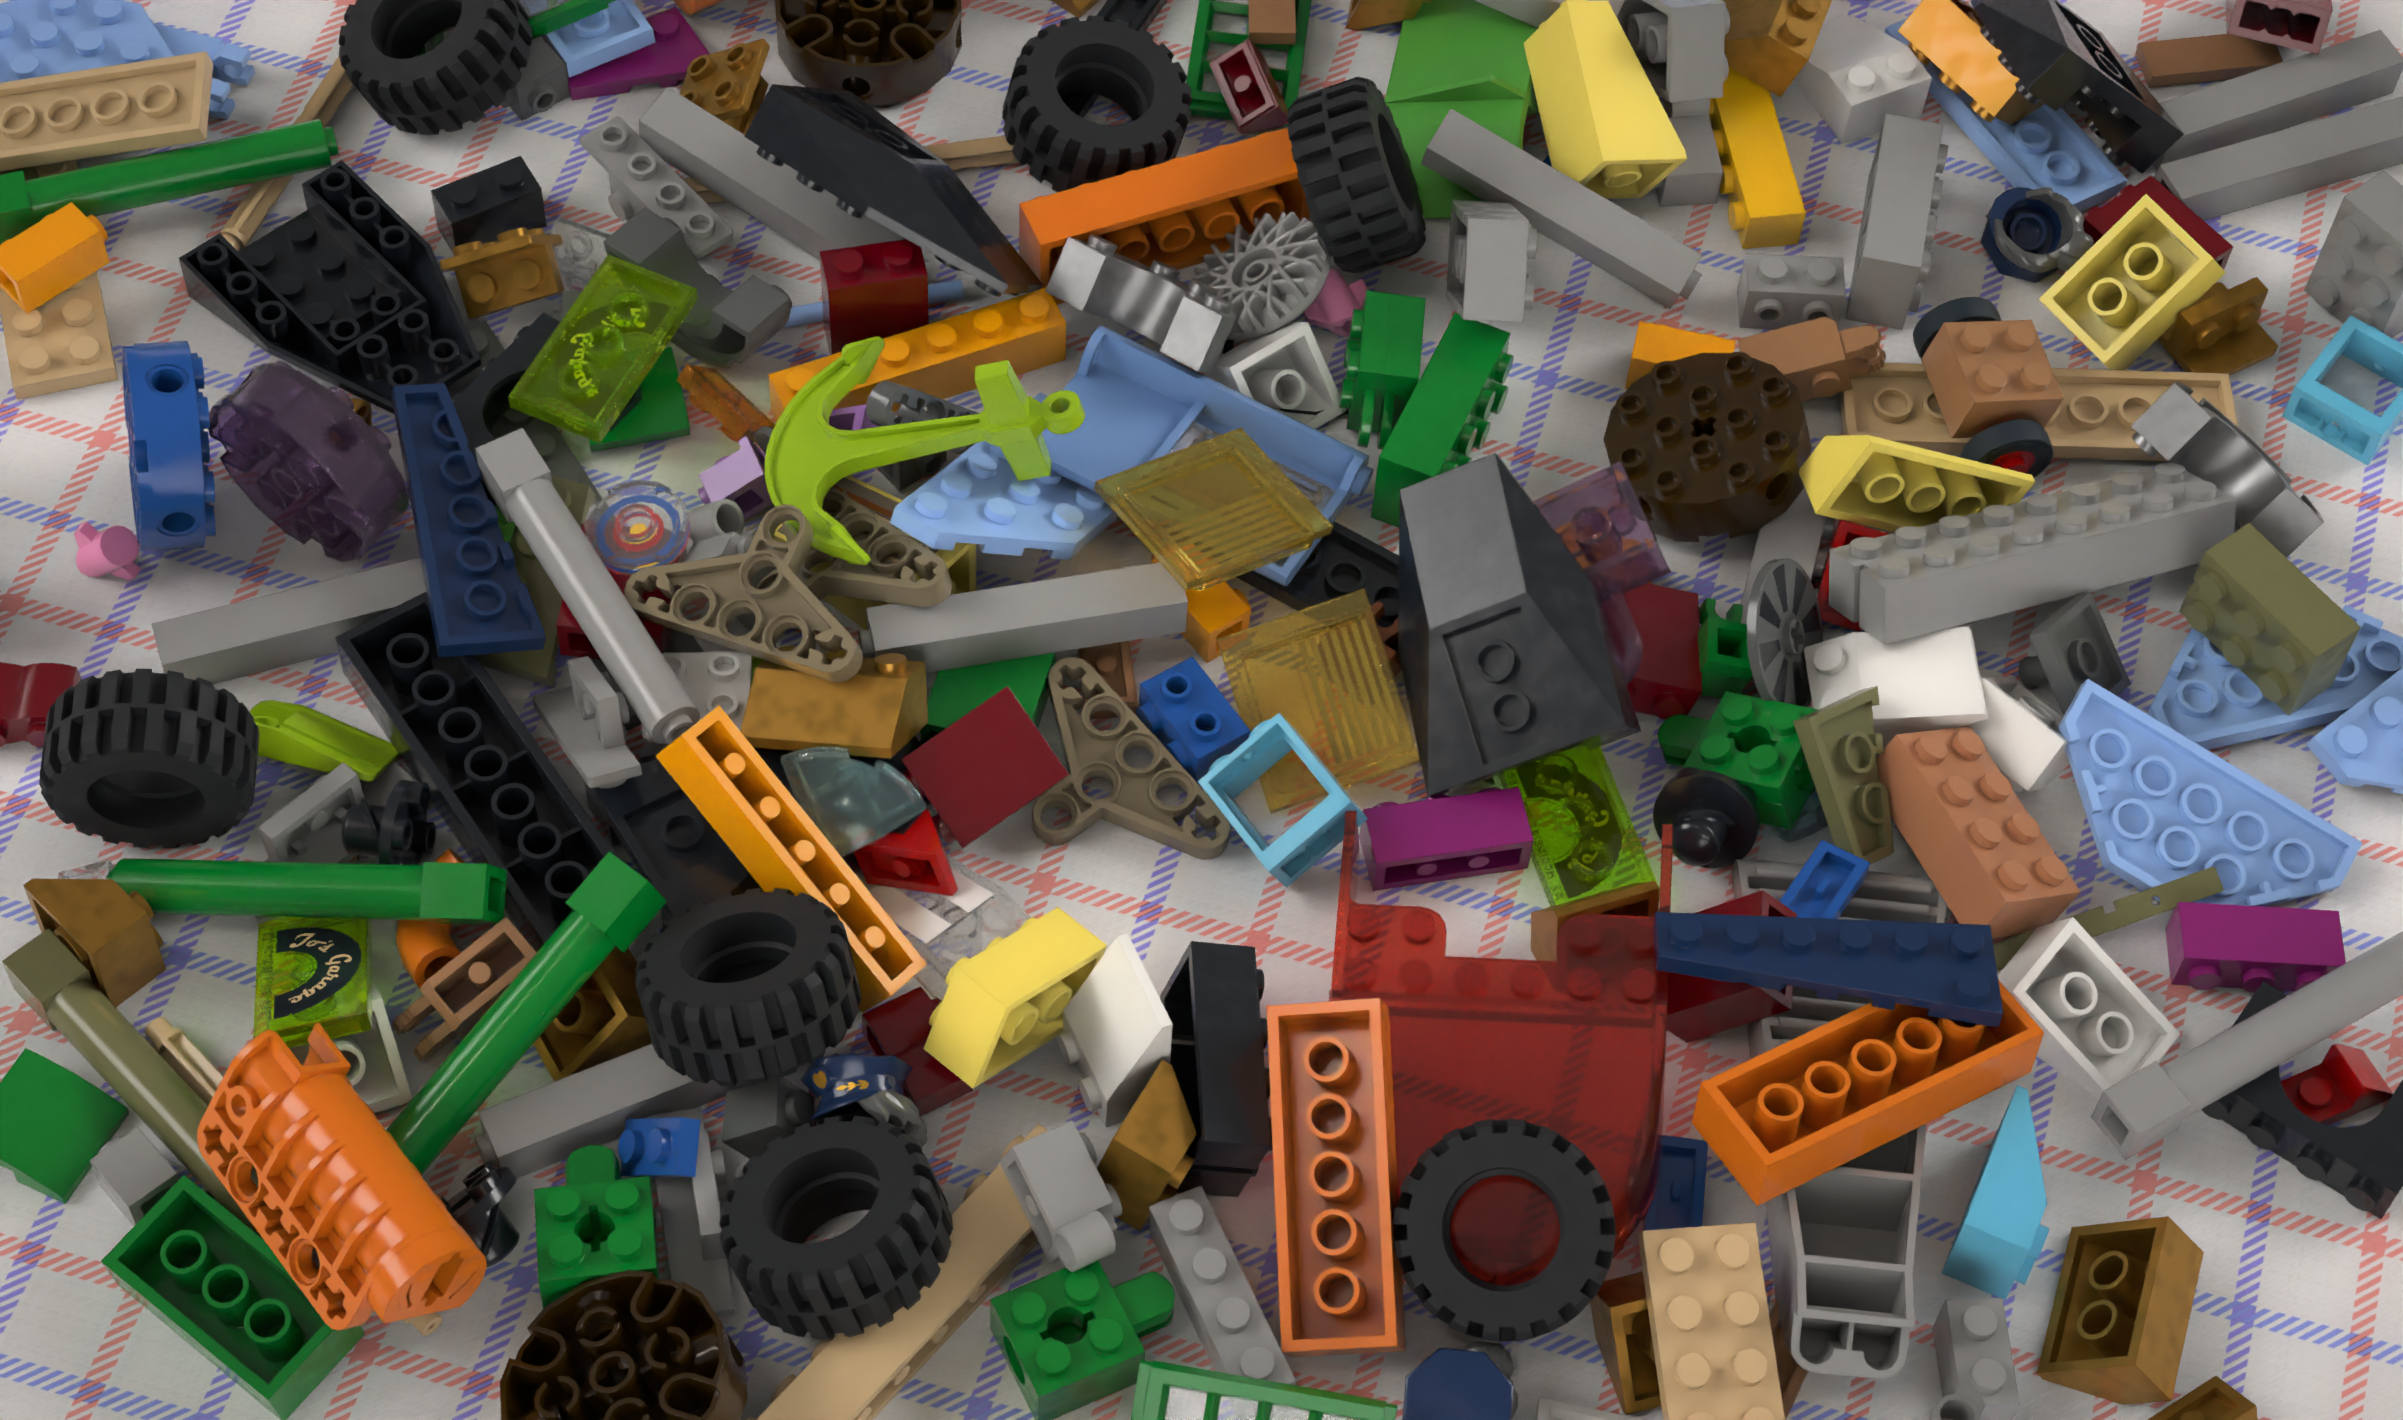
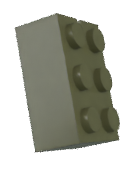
M2250 523L2205 551L2193 578L2196 582L2190 585L2179 611L2186 617L2191 627L2208 638L2223 653L2225 659L2231 665L2238 667L2259 687L2261 693L2268 700L2275 702L2288 716L2331 687L2361 627Z

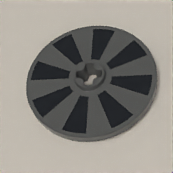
M1788 558L1773 559L1767 562L1759 571L1750 594L1747 612V648L1750 667L1755 685L1763 701H1778L1808 707L1812 698L1804 649L1805 647L1823 642L1820 608L1813 585L1801 565Z

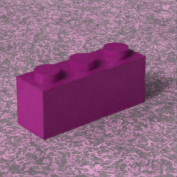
M1489 787L1473 794L1452 797L1439 795L1432 798L1429 797L1424 801L1403 804L1384 802L1373 808L1363 809V813L1368 819L1360 827L1359 839L1372 891L1527 869L1529 866L1534 839L1519 787L1508 789Z
M2178 902L2165 928L2171 984L2190 985L2197 990L2224 987L2242 988L2247 992L2255 993L2264 981L2279 991L2295 992L2346 963L2339 911Z

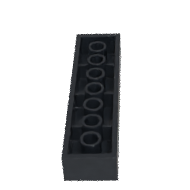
M424 592L336 636L335 640L343 673L418 782H426L429 785V799L472 862L486 863L507 870L504 909L523 937L538 952L572 912V909L565 902L609 851L615 856L616 854L475 655L438 658L427 592Z

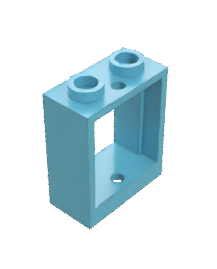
M2350 315L2295 385L2282 417L2368 466L2403 420V344ZM2341 354L2402 388L2381 417L2320 384Z
M1280 713L1271 720L1258 724L1244 743L1231 754L1218 758L1210 766L1208 773L1198 781L1267 871L1286 888L1368 819L1305 739ZM1293 749L1328 792L1329 796L1270 845L1234 798Z

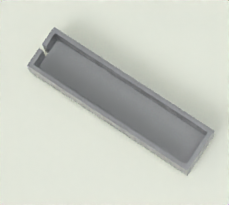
M2161 463L2156 465L2153 470L2137 474L2120 473L2114 475L2112 480L2096 484H2075L2068 491L2052 495L2035 494L2029 496L2026 501L2007 506L1990 505L1985 507L1982 512L1966 516H1945L1938 523L1922 527L1905 526L1898 528L1893 534L1877 538H1856L1848 545L1830 549L1829 606L1853 623L1859 621L1861 629L1885 645L2200 564L2205 551L2234 533L2237 500L2217 489L2215 484L2204 481L2186 471L2185 467L2180 464Z

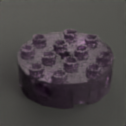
M283 361L255 366L236 390L217 401L209 413L210 428L208 430L210 437L220 441L226 449L220 460L231 478L252 503L286 534L303 545L310 539L315 540L322 545L327 557L338 561L360 560L392 524L402 519L409 506L408 488L405 486V481L389 453L391 449L389 439L377 427L368 426L353 411V402L341 389L334 386L327 389Z

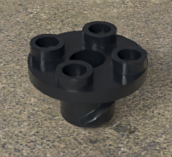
M1693 767L1681 769L1675 777L1663 786L1654 804L1653 822L1660 840L1681 862L1691 866L1720 868L1732 865L1735 859H1743L1750 852L1760 829V816L1756 806L1757 796L1750 787L1739 784L1734 779L1715 771L1699 770Z
M401 780L392 789L386 806L368 805L364 798H362L361 803L352 805L345 814L341 831L342 843L346 852L351 855H357V861H365L371 857L379 858V864L419 865L422 854L432 853L436 840L435 823L427 822V807L430 797L429 785L426 782Z
M491 1161L485 1162L469 1173L462 1181L466 1188L447 1201L443 1195L439 1196L448 1212L463 1227L484 1254L487 1267L493 1266L507 1257L517 1246L520 1239L519 1232L499 1207V1201L512 1189L517 1178L508 1167L496 1169Z

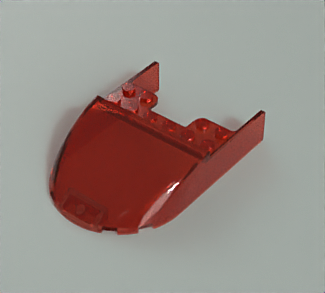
M1346 810L1329 1001L1380 998L1389 1008L1398 1198L1400 1199L1402 1192L1400 1188L1406 1175H1410L1418 1163L1417 1159L1428 1147L1431 1148L1442 1140V1136L1456 1128L1461 1129L1474 1124V1122L1487 1119L1508 1120V1118L1526 1120V1122L1539 1126L1543 1125L1556 1131L1568 1141L1574 1143L1598 1170L1612 1201L1615 1217L1614 1258L1624 1249V1243L1637 1228L1640 1221L1645 1219L1655 1196L1660 1174L1669 972L1656 970L1653 933L1655 915L1649 917L1600 914L1576 915L1566 920L1560 927L1557 941V961L1445 956L1446 925L1440 914L1434 910L1420 906L1356 903L1360 856L1357 811ZM1662 824L1658 912L1671 911L1673 824ZM1498 1175L1477 1182L1462 1195L1452 1215L1450 1232L1454 1251L1462 1265L1471 1274L1491 1284L1509 1286L1521 1284L1536 1277L1548 1266L1559 1244L1560 1223L1552 1201L1539 1186L1521 1177Z

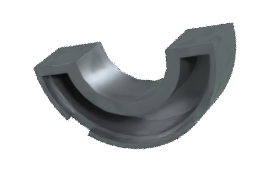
M1090 234L1087 242L1071 237L1067 238L1045 292L1084 312L1106 318L1150 338L1161 345L1160 352L1198 372L1211 373L1237 317L1231 310L1233 305L1217 297L1218 290L1196 280H1191L1190 284L1187 285L1177 280L1180 274L1179 270L1162 262L1153 260L1151 267L1115 253L1117 245L1101 237Z
M2175 381L2131 425L2136 431L2131 436L2132 439L2151 457H2154L2159 452L2169 461L2168 463H2177L2184 466L2186 471L2204 481L2215 484L2217 489L2237 500L2235 520L2239 523L2240 527L2242 528L2250 523L2287 558L2324 523L2322 516L2304 494L2300 498L2296 495L2289 485L2292 482L2290 477L2250 437L2205 398L2198 403L2190 396L2194 392L2190 387Z

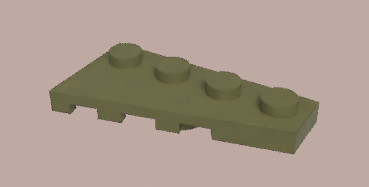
M551 475L554 488L580 528L582 523L590 524L596 494L589 485ZM517 529L510 543L515 556L514 565L522 584L527 586L545 631L544 649L477 654L475 656L483 666L554 687L557 674L554 663L558 647H560L556 623L563 598L523 535Z

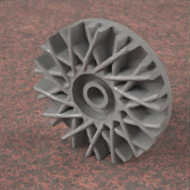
M1281 212L1279 222L1276 223L1270 214L1265 213L1261 220L1258 218L1253 219L1256 228L1250 235L1242 225L1237 224L1235 235L1231 233H1226L1225 235L1231 245L1226 252H1221L1216 244H1212L1211 249L1214 253L1203 256L1209 270L1194 268L1196 277L1191 280L1199 281L1218 290L1217 297L1233 305L1231 310L1237 317L1227 340H1250L1277 331L1300 316L1317 298L1329 273L1330 255L1325 247L1323 238L1320 237L1311 221H1308L1305 217L1300 221L1294 212H1290L1288 215Z

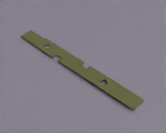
M2210 867L2113 901L2116 908L2114 912L2105 914L2103 906H2099L2071 917L2093 938L2175 909L2178 902H2194L2223 891V886L2216 868ZM2153 896L2160 898L2158 906H2154L2151 903ZM2036 929L1993 944L1997 971L2004 969Z

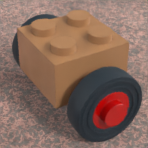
M1964 297L1951 300L1925 314L1914 328V345L1925 368L1951 438H1972L1963 448L1960 458L2030 474L2033 478L2038 476L2047 468L2053 457L2052 444L2044 428L2064 400V397L2032 320L2002 321L1993 303L1980 297Z

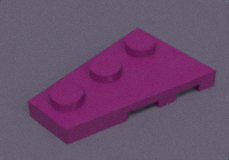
M675 6L646 18L653 28L656 43L575 76H568L569 95L572 100L629 93L633 86L659 82L661 88L678 86V80L685 79L687 68L691 61L700 55H710V53Z

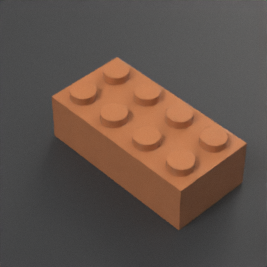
M1970 726L1896 734L1884 748V753L1879 754L1877 757L1879 783H1882L1888 789L1890 817L1959 924L1991 925L1992 939L2020 935L2037 927L2053 923L2081 893L2069 875L2066 865L2057 857L2041 833L2038 823L2029 815L2013 791L2010 781L2001 773L1985 749L1983 741L1974 733Z

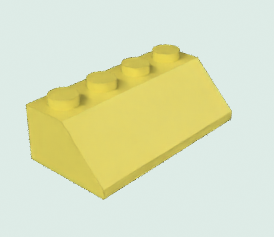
M1825 435L1799 469V475L1815 514L1895 532L1898 528L1905 526L1922 527L1938 523L1945 516H1966L1982 512L1985 507L1990 505L2007 506L2019 503L2035 483L2033 476L2030 474L1870 435Z

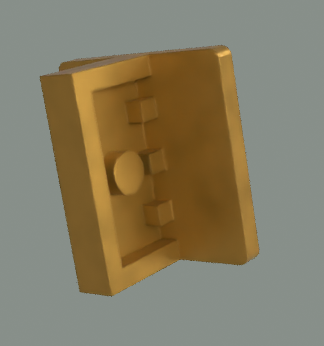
M762 38L746 44L740 43L732 48L710 55L698 56L691 61L687 68V74L680 95L745 135L763 102L769 85L761 76V72L770 45Z
M526 227L498 234L499 243L498 241L481 244V241H475L452 248L454 257L441 260L439 263L442 271H455L468 319H475L563 293L565 289L553 251V247L563 245L561 235L544 234L543 228L527 230Z
M2258 277L2252 278L2231 289H2227L2223 283L2217 282L2191 307L2180 311L2176 322L2157 340L2185 372L2229 374V376L2275 355L2278 345L2257 322L2261 316L2260 310L2269 290Z

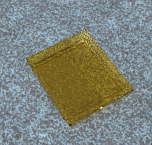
M1242 428L1097 480L1094 485V490L1185 591L1191 588L1205 590L1306 550L1312 546L1315 539L1330 534L1333 525Z
M1365 588L1217 639L1240 717L1250 731L1261 722L1271 720L1280 713L1300 733L1345 790L1351 786L1421 763L1408 717ZM1293 749L1259 777L1271 814L1328 795V792Z

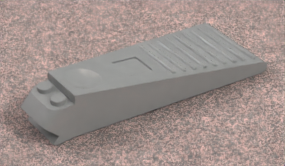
M1735 859L1732 871L1734 900L1764 890L1780 901L1805 864ZM1868 871L1867 877L1838 919L1945 923L1946 902L1929 877ZM1793 986L1792 1010L1747 1024L1750 1057L1752 1059L1872 1002V999L1839 994L1837 1001L1817 997V992L1812 989ZM1927 1124L1766 1202L1775 1300L1777 1299L1780 1318L1778 1326H1782L1784 1343L1795 1362L1804 1370L1823 1374L1886 1379L1898 1374L1905 1365L1910 1328L1914 1329L1913 1270Z

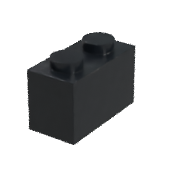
M521 156L431 190L437 228L451 251L456 246L475 241H481V244L498 241L499 243L497 235L509 230L526 227L527 230L547 227L542 189Z

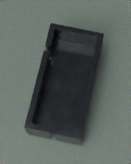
M1191 941L1160 995V1000L1173 1024L1172 1039L1195 1041V1045L1171 1043L1170 1064L1173 1066L1197 1133L1186 1152L1195 1161L1180 1184L1177 1193H1183L1201 1185L1206 1195L1238 1197L1249 1179L1256 1176L1259 1164L1266 1153L1273 1150L1271 1117H1269L1268 1099L1270 1097L1269 1067H1265L1263 1052L1268 1040L1267 1019L1261 1017L1259 1003L1264 991V973L1262 969H1257L1255 947Z

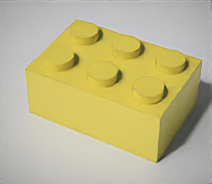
M2145 194L2039 300L2108 369L2126 370L2176 322L2180 311L2191 307L2226 272L2211 255Z
M1059 907L1038 919L1035 917L1029 918L1018 931L1004 939L1002 937L995 938L984 951L970 959L963 957L953 965L945 979L948 988L944 998L929 1019V1024L932 1028L923 1049L974 1089L1052 1040L1058 1034L1063 1033V1010L1100 961L1108 945Z

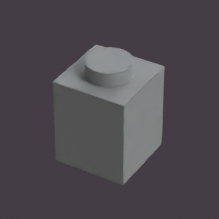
M139 1127L125 1136L113 1138L101 1148L98 1155L89 1160L100 1187L133 1226L179 1180L177 1172Z

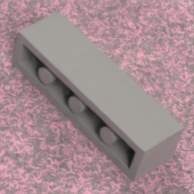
M1805 487L1785 513L1759 530L1740 604L1743 605V615L1740 622L1742 624H1747L1748 604L1754 581L1761 568L1767 562L1773 559H1792L1801 565L1810 581L1812 577L1817 579L1822 577L1828 550L1819 548L1821 538L1831 540L1836 519L1815 514ZM1814 588L1817 597L1819 589Z
M1200 1185L1149 1206L1150 1235L1216 1372L1296 1385V1379L1202 1186ZM1227 1397L1238 1420H1256L1257 1402ZM1272 1405L1270 1418L1289 1411L1291 1408Z

